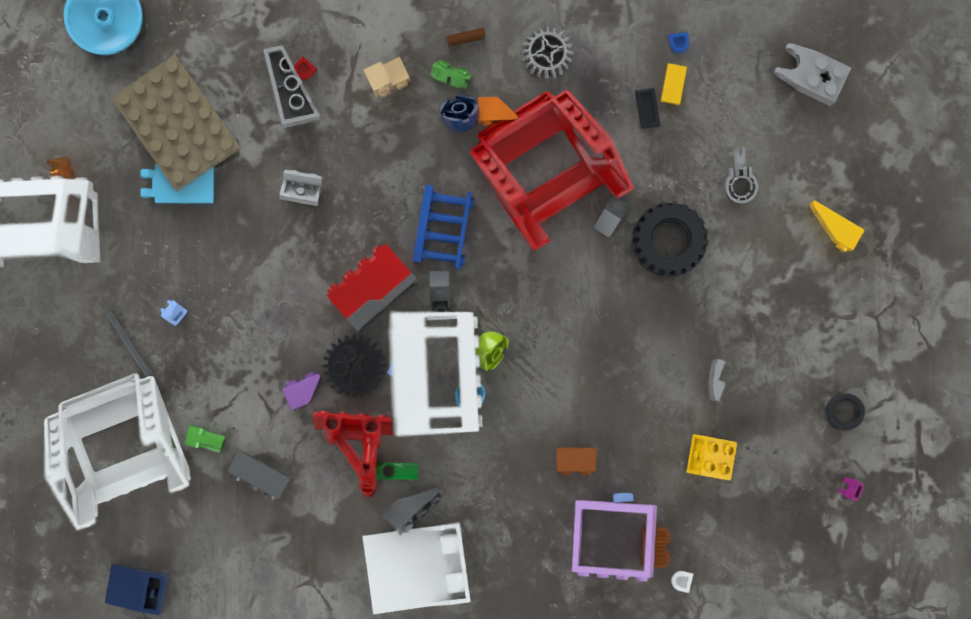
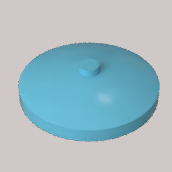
M67 0L64 7V23L69 36L79 47L93 54L112 55L125 50L135 41L142 27L143 12L139 0Z

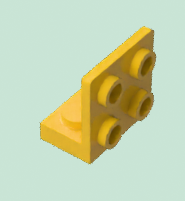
M693 434L686 473L731 480L737 442Z

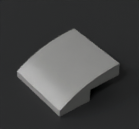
M720 359L712 361L709 372V397L714 402L720 400L726 384L719 380L725 361Z

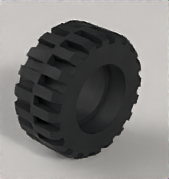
M673 201L671 203L662 202L645 211L637 221L632 233L633 252L639 259L638 262L641 266L646 267V270L650 273L653 272L660 277L667 276V278L681 276L696 267L704 257L706 247L708 246V231L704 227L705 222L703 219L698 217V213L695 210L689 209V206L686 204L681 205ZM664 222L679 224L684 228L688 236V244L685 251L674 258H666L659 255L652 245L654 229Z

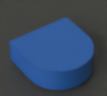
M688 32L668 35L669 46L673 52L679 54L687 50L689 46Z

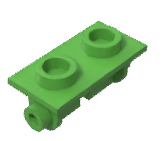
M442 60L436 61L432 67L436 68H433L430 76H433V79L446 83L448 77H451L450 85L460 89H467L469 81H466V79L469 80L472 74L468 73L467 69L457 67L456 69L451 67L450 63Z

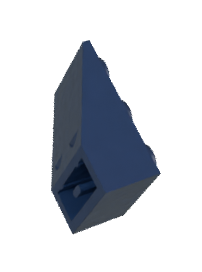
M111 564L105 603L138 612L160 615L164 610L170 573Z

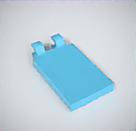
M155 164V170L141 169V177L143 179H152V189L141 188L142 198H155L156 204H214V167L178 192L175 191L157 164Z

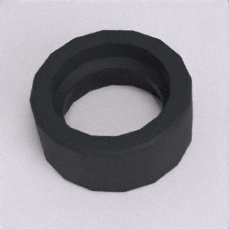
M849 393L838 394L832 397L826 407V417L829 423L834 428L840 430H852L858 427L863 422L865 416V407L862 401L857 396ZM847 400L855 405L857 414L852 422L841 423L836 419L834 408L838 402Z

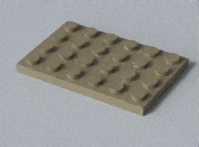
M175 54L111 97L176 192L241 149Z

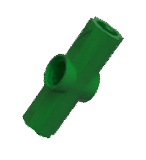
M376 462V479L418 480V463ZM386 465L394 468L392 476L384 474L383 469Z

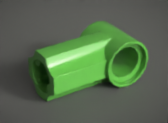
M189 425L184 444L221 453L226 437L208 432L201 427Z

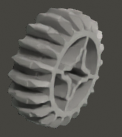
M547 26L546 32H543L542 27H539V34L533 30L532 36L534 38L527 35L526 40L528 42H523L522 46L526 49L521 50V54L527 56H524L522 61H529L525 65L526 69L533 67L530 73L534 74L537 70L538 78L541 77L542 73H545V79H548L549 73H551L553 78H556V71L562 75L563 70L561 67L567 70L569 66L566 63L572 62V59L567 56H573V51L569 50L573 45L570 43L566 44L569 41V37L562 39L563 31L559 35L556 34L557 28H554L553 32H549L550 27ZM547 39L555 40L560 46L550 45ZM541 40L542 48L536 51V53L531 54L533 45ZM545 47L546 49H549V51H552L550 53V59L548 56H546V54L543 55ZM563 51V58L554 66L553 57ZM534 60H544L548 67H543Z

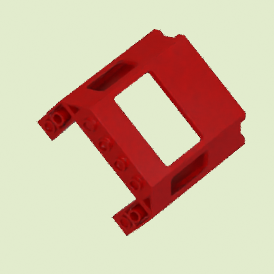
M563 91L557 96H553L550 92H543L513 111L518 116L517 120H499L479 132L477 136L480 140L479 144L470 151V154L517 230L533 251L551 241L540 227V223L562 211L575 201H578L599 186L604 184L617 199L634 189L612 139L570 91ZM573 128L590 146V148L596 153V155L602 152L603 157H590L586 149L582 145L581 141L579 140L578 136L576 135L575 131L573 130ZM562 130L579 156L580 161L526 194L508 171L506 164Z

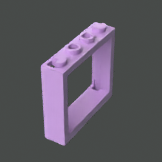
M576 500L572 572H578V576H589V573H595L599 578H609V575H616V579L624 580L631 576L636 577L637 581H647V578L653 577L657 505ZM583 509L647 514L644 571L580 566Z

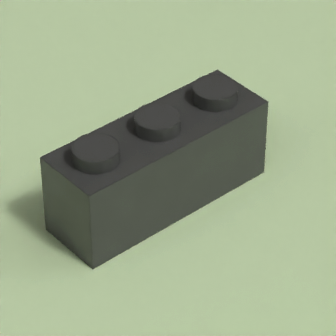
M242 450L237 451L227 472L231 473V478L239 482L241 479L248 482L247 486L255 491L261 489L265 492L264 495L272 500L282 497L292 478Z

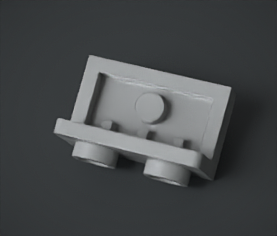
M284 170L279 199L318 206L322 190V176L312 173H301L296 170Z

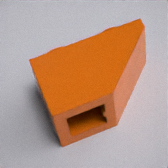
M478 97L479 123H483V126H491L499 120L518 119V116L498 97Z

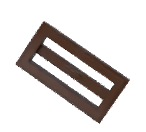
M483 27L447 35V45L451 47L485 39V30Z

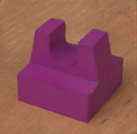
M844 478L843 482L847 483L849 487L847 490L840 489L839 493L858 503L865 484L853 478Z

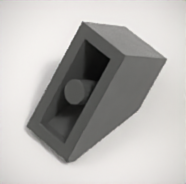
M613 195L593 228L610 238L631 202L623 197L617 199Z

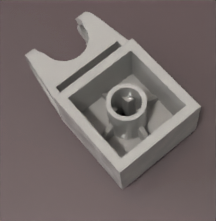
M787 44L785 49L795 57L797 66L792 70L777 67L774 70V74L797 91L831 107L836 102L851 67L815 50L796 44ZM821 76H825L827 80L823 82Z

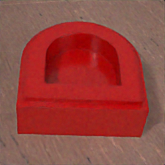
M304 56L294 66L301 80H308L317 71Z

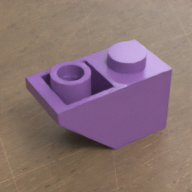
M312 372L304 375V380L297 382L295 379L286 383L287 387L283 388V392L291 410L298 409L312 402L322 378L321 374Z

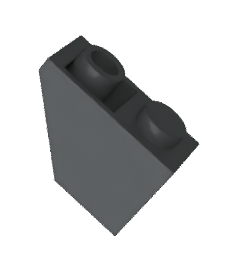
M430 271L431 312H451L449 271Z

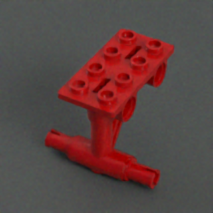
M328 411L314 412V428L316 430H324L325 440L329 444H336L358 475L359 488L363 496L366 498L367 495H369V498L372 497L377 487L375 471L377 448L380 446L382 435H392V418L385 415L371 417L367 414L349 415L346 412H339L338 414H330ZM347 440L362 441V446L364 447L362 461Z

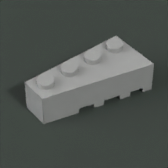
M283 45L263 49V56L281 128L318 121L320 115L296 73Z

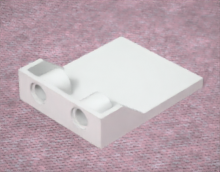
M460 522L413 528L407 533L403 532L401 535L396 531L363 536L373 614L470 602Z

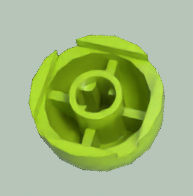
M488 331L478 336L479 347H475V355H479V366L486 371L494 369L504 357V354L501 353L504 348H508V338L493 331Z

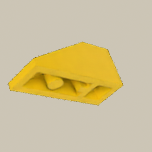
M812 201L809 207L832 242L837 244L836 248L843 252L852 251L865 230L817 201Z

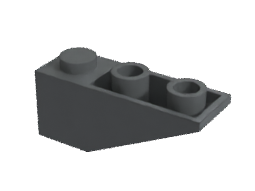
M439 488L396 500L382 513V516L399 535L403 532L407 533L417 519H422L431 506H436L441 501L443 494Z

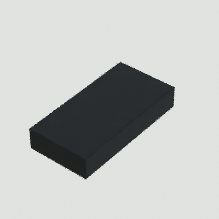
M655 88L635 90L640 129L660 127Z

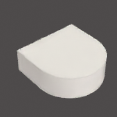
M685 571L675 572L671 578L672 586L678 591L689 593L693 573Z

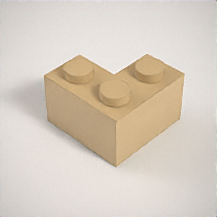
M400 57L384 65L382 62H379L364 69L365 76L375 97H386L391 94V90L395 88L400 90L408 86V82H410V77Z

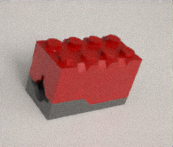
M381 244L372 251L374 254L369 259L363 258L357 264L359 267L354 272L352 270L348 271L342 277L344 281L341 284L335 283L327 290L329 293L326 296L359 333L418 283L415 276L387 244L383 246Z

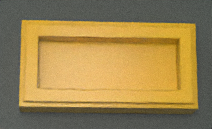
M667 64L660 102L680 105L687 70L686 66Z

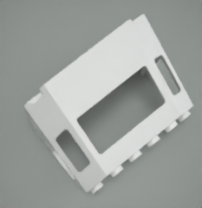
M51 176V180H43V177H32L31 181H23V178H12L11 182H3V179H0V197L57 195L52 223L0 226V258L60 255L79 263L100 262L98 193L93 191L92 182L87 180V178L63 179V176ZM69 195L81 198L77 223L64 222ZM87 198L91 199L93 204V228L84 224ZM0 259V267H4L3 259Z
M473 312L391 313V350L396 436L479 431V427H482V415H478V407H481V395H477V387H480V375H476V367H480L479 355H475V347H479L478 335L474 336V328H478L477 317H473ZM457 319V327L455 328L425 327L426 320ZM426 337L458 338L460 407H428ZM432 417H462L461 428L430 429L429 419Z
M134 373L63 401L58 406L59 412L48 416L44 420L46 479L77 530L96 523L95 517H98L97 504L107 502L112 498L127 494L137 488L145 487L157 480L167 477L170 493L189 486V480H191L189 466L153 376L140 379L139 375ZM139 416L143 444L146 446L155 442L157 447L100 471H93L82 438ZM171 435L174 440L176 448H172ZM70 447L74 448L85 480L77 488L74 487L68 471L67 450ZM65 479L72 494L73 511L64 497L66 496Z

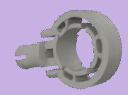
M733 148L734 168H729V176L725 180L724 191L731 201L747 203L756 196L758 181L752 174V167H747L746 148ZM740 169L742 170V175H741V176L739 175V170H740ZM739 178H744L749 183V190L753 189L751 195L750 192H747L743 196L733 193L737 197L735 199L731 196L728 186L730 185V191L732 192L733 183Z

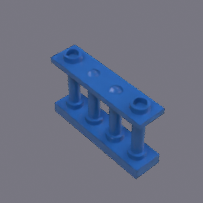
M425 185L413 263L421 264V260L428 258L456 263L455 270H459L460 266H464L465 255H462L469 209H473L475 198L471 197L472 192L467 193V198L437 194V191H433V186ZM435 201L465 206L464 217L434 213L433 210H430L431 202L435 203ZM432 220L462 225L461 235L454 236L430 232V229H427L428 221L432 222ZM431 239L459 244L457 255L427 251V248H424V243Z

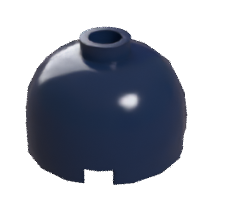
M456 95V99L451 101L450 98L446 99L441 104L440 113L444 125L449 130L466 132L477 124L479 107L473 97Z

